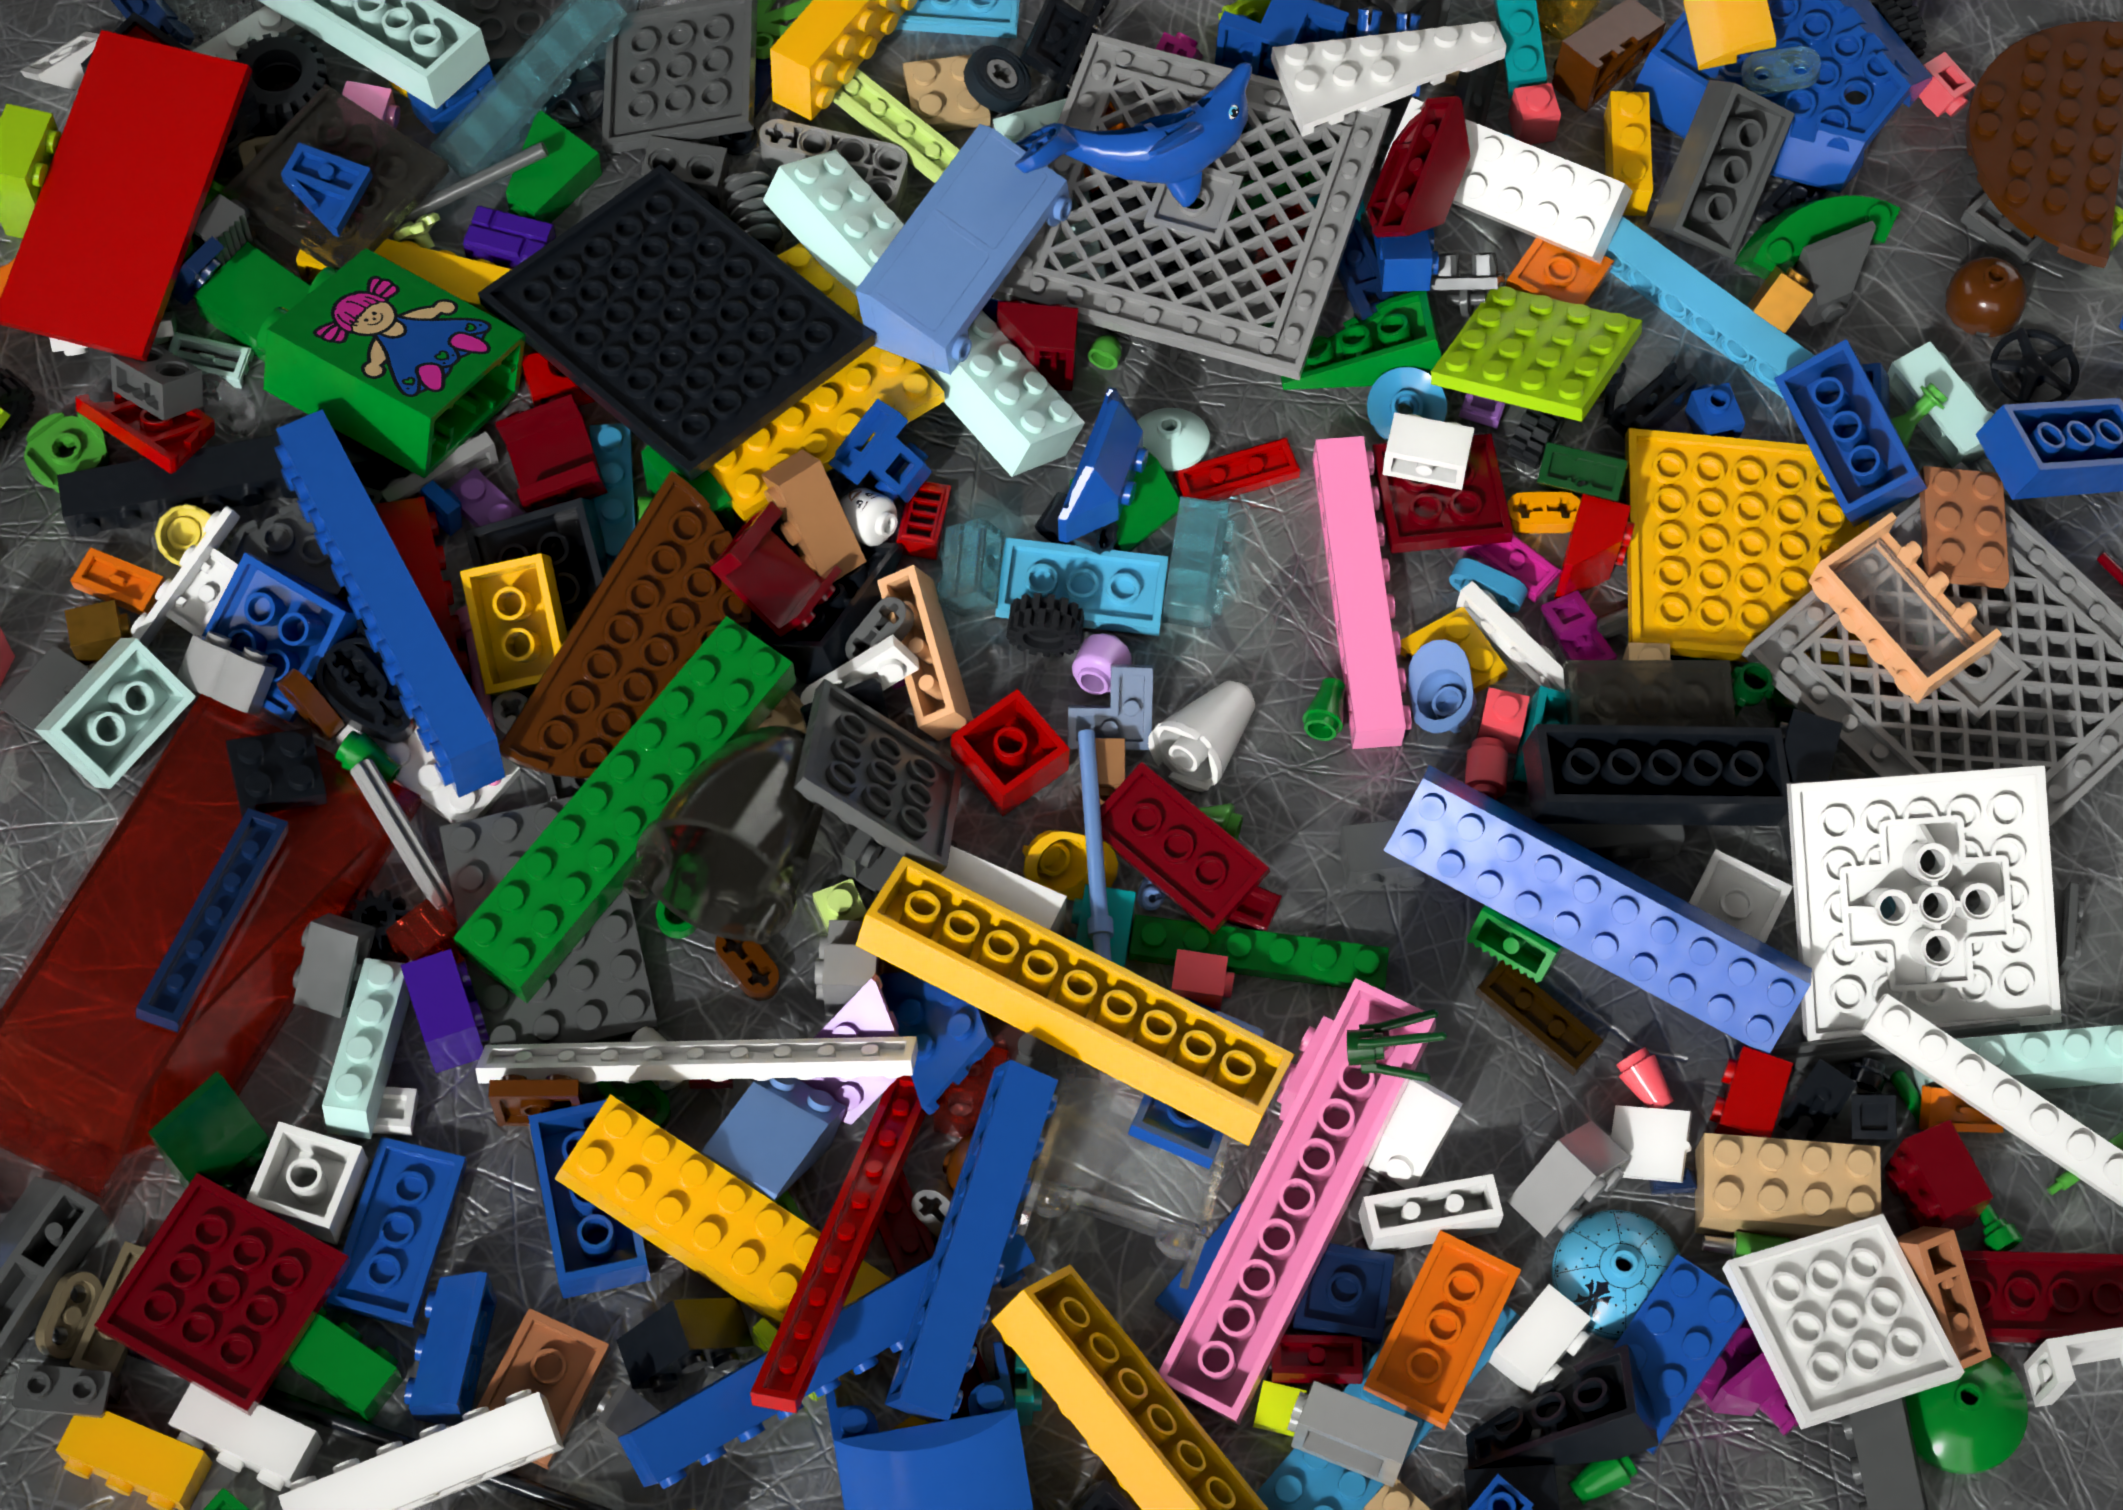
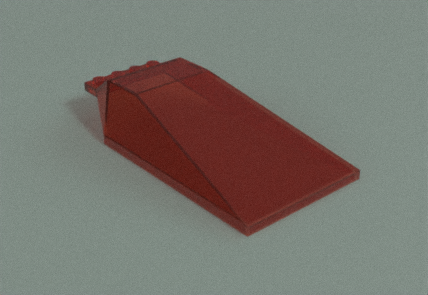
M203 694L199 696L0 997L1 1148L103 1199L128 1160L157 1148L148 1132L216 1071L224 1077L236 1095H240L296 1005L293 1003L296 988L293 987V977L297 967L302 963L305 948L302 947L301 941L306 926L312 920L327 913L341 916L342 911L353 910L350 905L351 897L362 900L366 890L369 889L395 847L351 775V771L342 768V763L335 759V754L315 745L325 785L327 804L266 813L267 815L288 821V833L179 1032L137 1019L136 1007L243 818L240 815L226 752V740L285 731L254 715L220 703L211 697ZM393 782L389 788L408 820L411 821L422 804L421 795Z

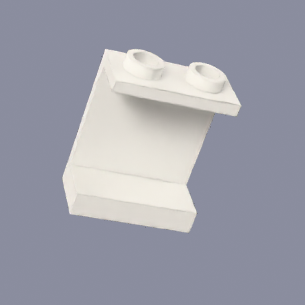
M2123 1327L2046 1339L2023 1364L2035 1407L2052 1405L2076 1381L2072 1365L2120 1358L2123 1367Z

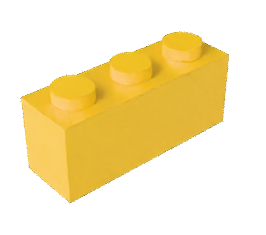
M1610 91L1603 117L1605 175L1625 183L1633 191L1623 215L1646 216L1653 193L1649 92Z
M109 1411L105 1412L103 1418L73 1416L56 1448V1452L66 1462L64 1468L69 1472L85 1479H89L92 1473L107 1479L105 1485L108 1488L125 1496H130L133 1490L148 1496L146 1503L158 1510H173L174 1508L189 1510L213 1464L205 1451Z

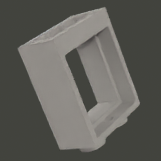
M1314 1381L1309 1394L1300 1391L1287 1430L1295 1432L1291 1447L1393 1487L1418 1422Z

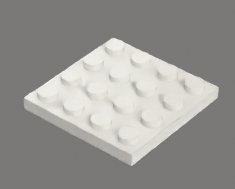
M1884 1214L1728 1260L1722 1268L1801 1430L1958 1380L1965 1373Z

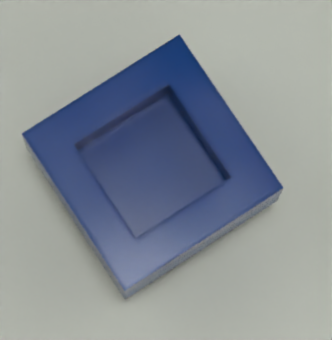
M433 480L420 489L421 497L425 498L427 511H435L438 525L449 536L463 527L461 517L462 504L454 492L450 489L443 490Z

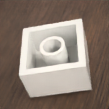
M279 1121L246 1200L317 1239L337 1245L369 1167V1161L362 1146Z

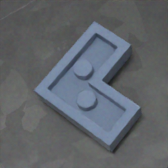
M1111 664L1110 705H1068L1067 746L1070 749H1079L1078 732L1089 729L1095 732V738H1125V750H1149L1148 737L1152 732L1153 665Z

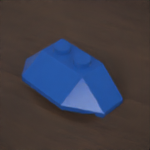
M1108 387L1078 469L1058 517L1059 541L1067 543L1119 520L1124 505L1130 506L1136 491V482H1133L1136 472L1143 473L1149 450L1143 448V430L1116 388Z

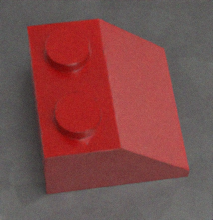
M1587 494L1582 495L1571 530L1554 600L1577 590L1581 594L1609 580L1614 564L1623 565L1635 523L1627 521L1631 508L1630 505Z

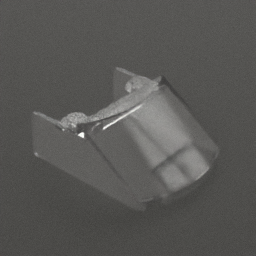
M1077 1067L1068 1068L1015 1234L1025 1235L1032 1212L1046 1218L1061 1217L1067 1214L1069 1210H1073L1155 1237V1244L1164 1255L1172 1259L1185 1261L1179 1287L1188 1290L1207 1238L1231 1137L1226 1134L1223 1135L1210 1169L1202 1167L1128 1135V1131L1144 1096L1143 1092L1102 1071H1099L1098 1076L1075 1075Z

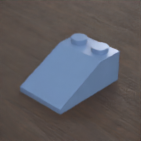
M772 1078L765 1081L754 1080L700 1153L775 1202L830 1149L847 1107L834 1100L829 1093L816 1090L796 1078Z

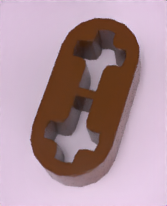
M291 669L277 682L279 690L308 725L324 740L330 741L345 727L344 722L314 685L298 670Z
M729 926L723 929L715 940L716 956L720 964L750 999L766 1001L772 998L780 987L779 970L776 964L745 928ZM732 941L736 945L743 942L744 960L734 951L727 953L728 942ZM754 967L761 976L769 974L768 985L763 986L759 982L752 985L753 976L750 968Z

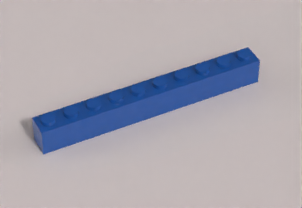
M1018 1226L1012 1241L1005 1245L1001 1261L1004 1262V1271L998 1283H1000L1002 1289L1024 1278L1026 1275L1023 1268L1036 1261ZM933 1255L842 1308L805 1396L815 1392L819 1398L841 1386L842 1383L838 1377L852 1369L856 1376L878 1364L879 1360L876 1356L878 1353L889 1347L892 1353L903 1349ZM768 1351L618 1437L644 1488L659 1483L661 1488L665 1489L685 1478L687 1473L684 1468L699 1460L701 1465L704 1466L727 1453L723 1445L738 1437L740 1442L743 1443L763 1432L765 1427L762 1422L776 1414L779 1420H782L794 1414L752 1406L750 1392ZM802 1403L799 1407V1410L804 1407Z

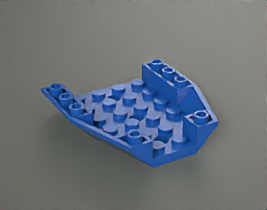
M1767 0L1776 36V47L1737 55V63L1698 70L1684 10L1649 53L1631 92H1649L1650 118L1683 139L1687 135L1709 80L1736 83L1795 113L1770 172L1772 176L1841 193L1863 166L1864 150L1902 103L1910 108L1933 79L1929 71L1869 0ZM1787 52H1796L1801 55L1802 60L1797 64L1788 65L1780 58ZM1852 91H1859L1867 99L1861 104L1854 105L1848 103L1844 97Z

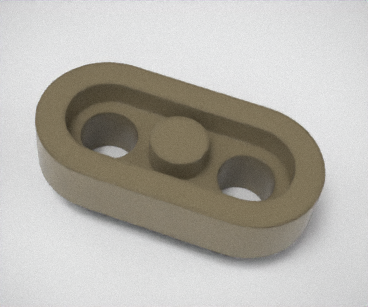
M69 1272L63 1275L57 1282L35 1331L36 1346L44 1356L54 1359H67L74 1355L103 1291L100 1280L92 1273ZM75 1287L77 1289V1298L73 1302L71 1291ZM56 1328L59 1332V1338L54 1343L52 1334Z

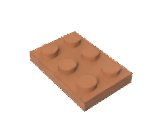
M1923 466L1919 472L1927 486V489L1919 493L1923 571L1929 578L1938 571H1942L1947 575L1949 584L2004 589L2009 583L2004 487L1997 473Z
M529 1308L477 1408L488 1406L489 1411L506 1405L505 1398L522 1390L531 1389L533 1394L540 1392L548 1400L563 1443L611 1350L610 1344ZM558 1452L535 1460L532 1463L549 1470Z

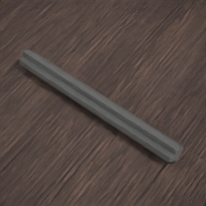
M2017 1020L1939 1028L1954 1039L2022 1033L2021 1025ZM1867 1036L1775 1045L1769 1054L1792 1062V1069L1815 1067L1820 1059L1829 1065L1860 1062L1862 1057L1873 1060L1899 1058Z

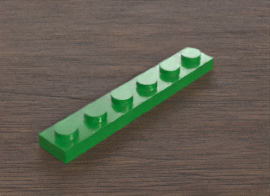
M1135 914L1129 960L1175 966L1177 949L1228 956L1226 972H1233L1235 974L1350 989L1355 978L1384 991L1389 948L1222 926L1213 935L1197 922Z

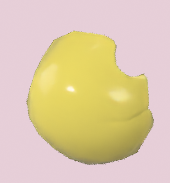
M185 504L170 508L159 518L154 533L160 553L171 563L181 566L179 562L185 551L193 544L197 546L206 534L204 527L212 515L196 505Z

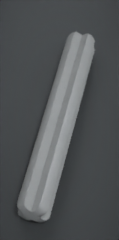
M366 759L354 765L351 769V775L434 911H440L454 902L451 889L373 760Z

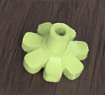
M433 212L419 217L415 223L409 221L401 225L400 229L395 231L393 237L395 241L414 239L420 247L430 249L435 245L428 232L436 222L441 220L438 213Z

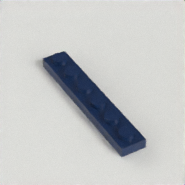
M250 808L247 809L136 1007L137 1019L179 1032L288 833V821Z

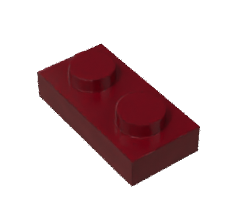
M1284 1335L1271 1360L1272 1382L1313 1383L1316 1381L1331 1384H1361L1363 1378L1361 1336Z

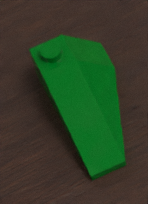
M1413 291L1386 299L1375 305L1377 312L1367 319L1358 321L1353 317L1343 323L1345 329L1329 338L1324 336L1314 338L1300 381L1280 375L1283 389L1373 386L1381 375L1399 367H1413L1431 375L1432 369L1444 353L1427 291Z

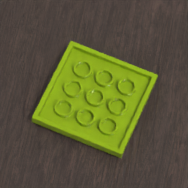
M1499 286V289H1490L1485 303H1480L1431 371V384L1582 422L1641 335L1642 320L1628 317L1622 313H1611L1590 308L1584 304H1573L1552 299L1546 295H1535L1518 291L1511 287Z

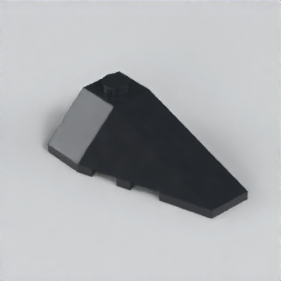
M882 543L878 546L864 545L861 550L866 562L832 583L836 590L820 606L816 604L812 609L816 616L807 627L800 632L794 628L781 638L769 627L760 640L793 662L795 676L806 684L814 683L850 661L846 656V642L874 606L882 600L877 580L895 573L904 551L902 543ZM866 644L861 648V651L864 652Z

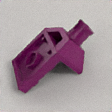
M1746 1318L1696 1393L1714 1413L1753 1416L1757 1411L1761 1410L1779 1428V1432L1785 1436L1792 1431L1794 1426H1798V1422Z

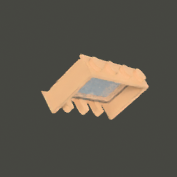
M1891 512L1819 562L1808 582L1812 585L1815 595L1821 601L1828 603L1839 615L1840 622L1844 628L1850 633H1854L1863 642L1870 657L1876 663L1882 664L1893 676L1898 689L1905 695H1909L1919 704L1922 699L1982 656L1989 654L2002 636V633L1996 628L1984 638L1971 625L1977 615L1974 605L1970 602H1965L1956 608L1944 595V591L1949 585L1947 575L1942 571H1938L1929 578L1916 563L1922 554L1919 544L1915 541H1910L1901 547L1891 536L1889 531L1897 519L1893 512Z

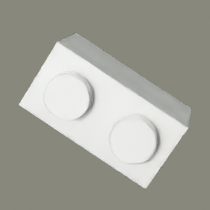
M1394 412L1382 474L1462 490L1474 428L1463 426L1457 422H1442L1423 418L1416 414L1406 415Z
M1548 1284L1494 1349L1489 1363L1532 1396L1540 1385L1543 1386L1548 1382L1553 1384L1563 1370L1558 1363L1567 1352L1574 1357L1587 1342L1590 1335L1585 1330L1591 1317Z

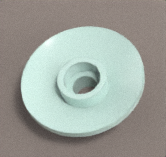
M1162 408L1151 411L1137 420L1143 430V446L1158 459L1164 471L1171 472L1187 469L1198 463L1209 449V429L1199 416L1190 411L1180 408Z

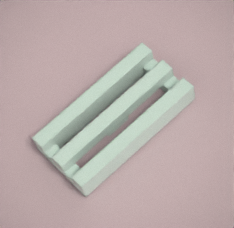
M175 332L168 349L172 354L201 369L203 381L242 389L244 384L243 376L247 375L249 371L248 363L249 361L252 362L254 357L253 350L249 347ZM183 347L202 352L217 354L221 356L236 358L239 360L238 362L215 358L214 355L210 354H196L179 350V348Z

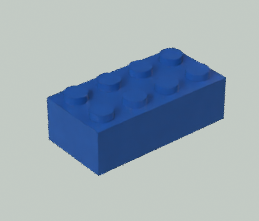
M1847 339L1774 378L1844 515L1853 527L1927 489L1865 369Z
M2120 398L2003 404L1975 434L1984 449L1985 455L1991 461L2003 483V487L2009 493L2012 500L2123 491V402Z
M606 1100L528 1116L557 1279L563 1299L651 1280L644 1238L555 1180L560 1168Z

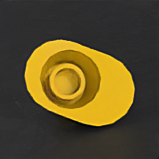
M1047 830L1038 834L1029 845H1023L1022 852L1025 855L1023 872L1026 879L1063 894L1069 900H1074L1075 898L1083 899L1085 884L1089 885L1085 835L1060 830ZM1103 841L1106 887L1111 888L1117 877L1118 861L1114 850Z

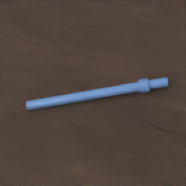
M1085 729L1078 732L1091 910V917L1087 919L1088 938L1093 940L1094 953L1112 961L1110 939L1114 936L1113 918L1108 916L1095 732Z

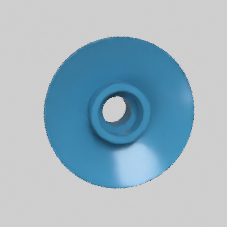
M1413 367L1392 369L1381 375L1369 392L1367 398L1369 421L1374 430L1387 441L1394 412L1399 413L1398 406L1401 404L1409 405L1412 409V414L1427 419L1445 421L1447 413L1445 393L1442 387L1432 385L1431 375L1421 369Z

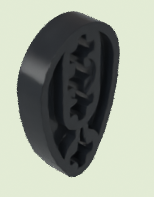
M350 638L334 644L324 657H321L316 669V681L320 694L339 717L354 729L362 733L365 732L370 737L391 743L407 740L413 734L415 721L414 718L409 719L399 699L401 693L397 685L392 686L382 667V662L384 661L380 652L375 653L367 638ZM344 658L346 661L352 660L355 672L360 676L364 675L367 686L371 690L376 689L378 695L373 698L368 694L363 695L361 685L357 681H351L348 670L343 665L339 666L338 660ZM385 710L390 716L393 715L396 719L401 718L402 725L396 727L394 724L388 725Z

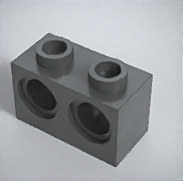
M650 135L640 178L661 164L715 208H720L724 192L721 183L728 177L729 173L727 148ZM707 177V179L700 180L699 178Z
M155 343L152 345L146 362L118 354L111 355L112 391L117 392L123 398L132 401L135 405L147 410L161 420L165 421L203 406L202 388L204 381L202 370Z

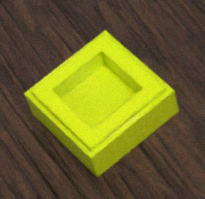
M1263 1380L1253 1427L1294 1437L1295 1432L1287 1430L1300 1391L1307 1394V1390Z

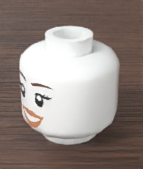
M856 488L843 496L839 501L858 542L867 546H878L895 532L898 522L897 509L893 500L887 496L867 488Z

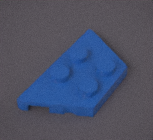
M908 972L883 973L879 976L883 984L882 990L889 1011L893 1010L899 1025V1036H917L918 1055L911 1077L922 1109L928 1115H931L940 1107L936 1100L950 1084L954 1082L956 1085H959L970 1073L972 1065L976 1061L981 1060L995 1044L983 1010Z

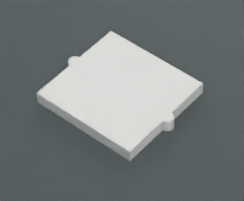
M1615 1105L1612 1133L1609 1137L1630 1156L1620 1167V1170L1624 1172L1622 1178L1683 1183L1687 1152L1692 1150L1688 1142L1692 1119L1691 1111Z

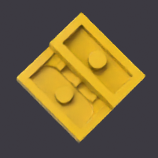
M1683 0L1698 70L1737 63V55L1776 47V36L1767 0Z

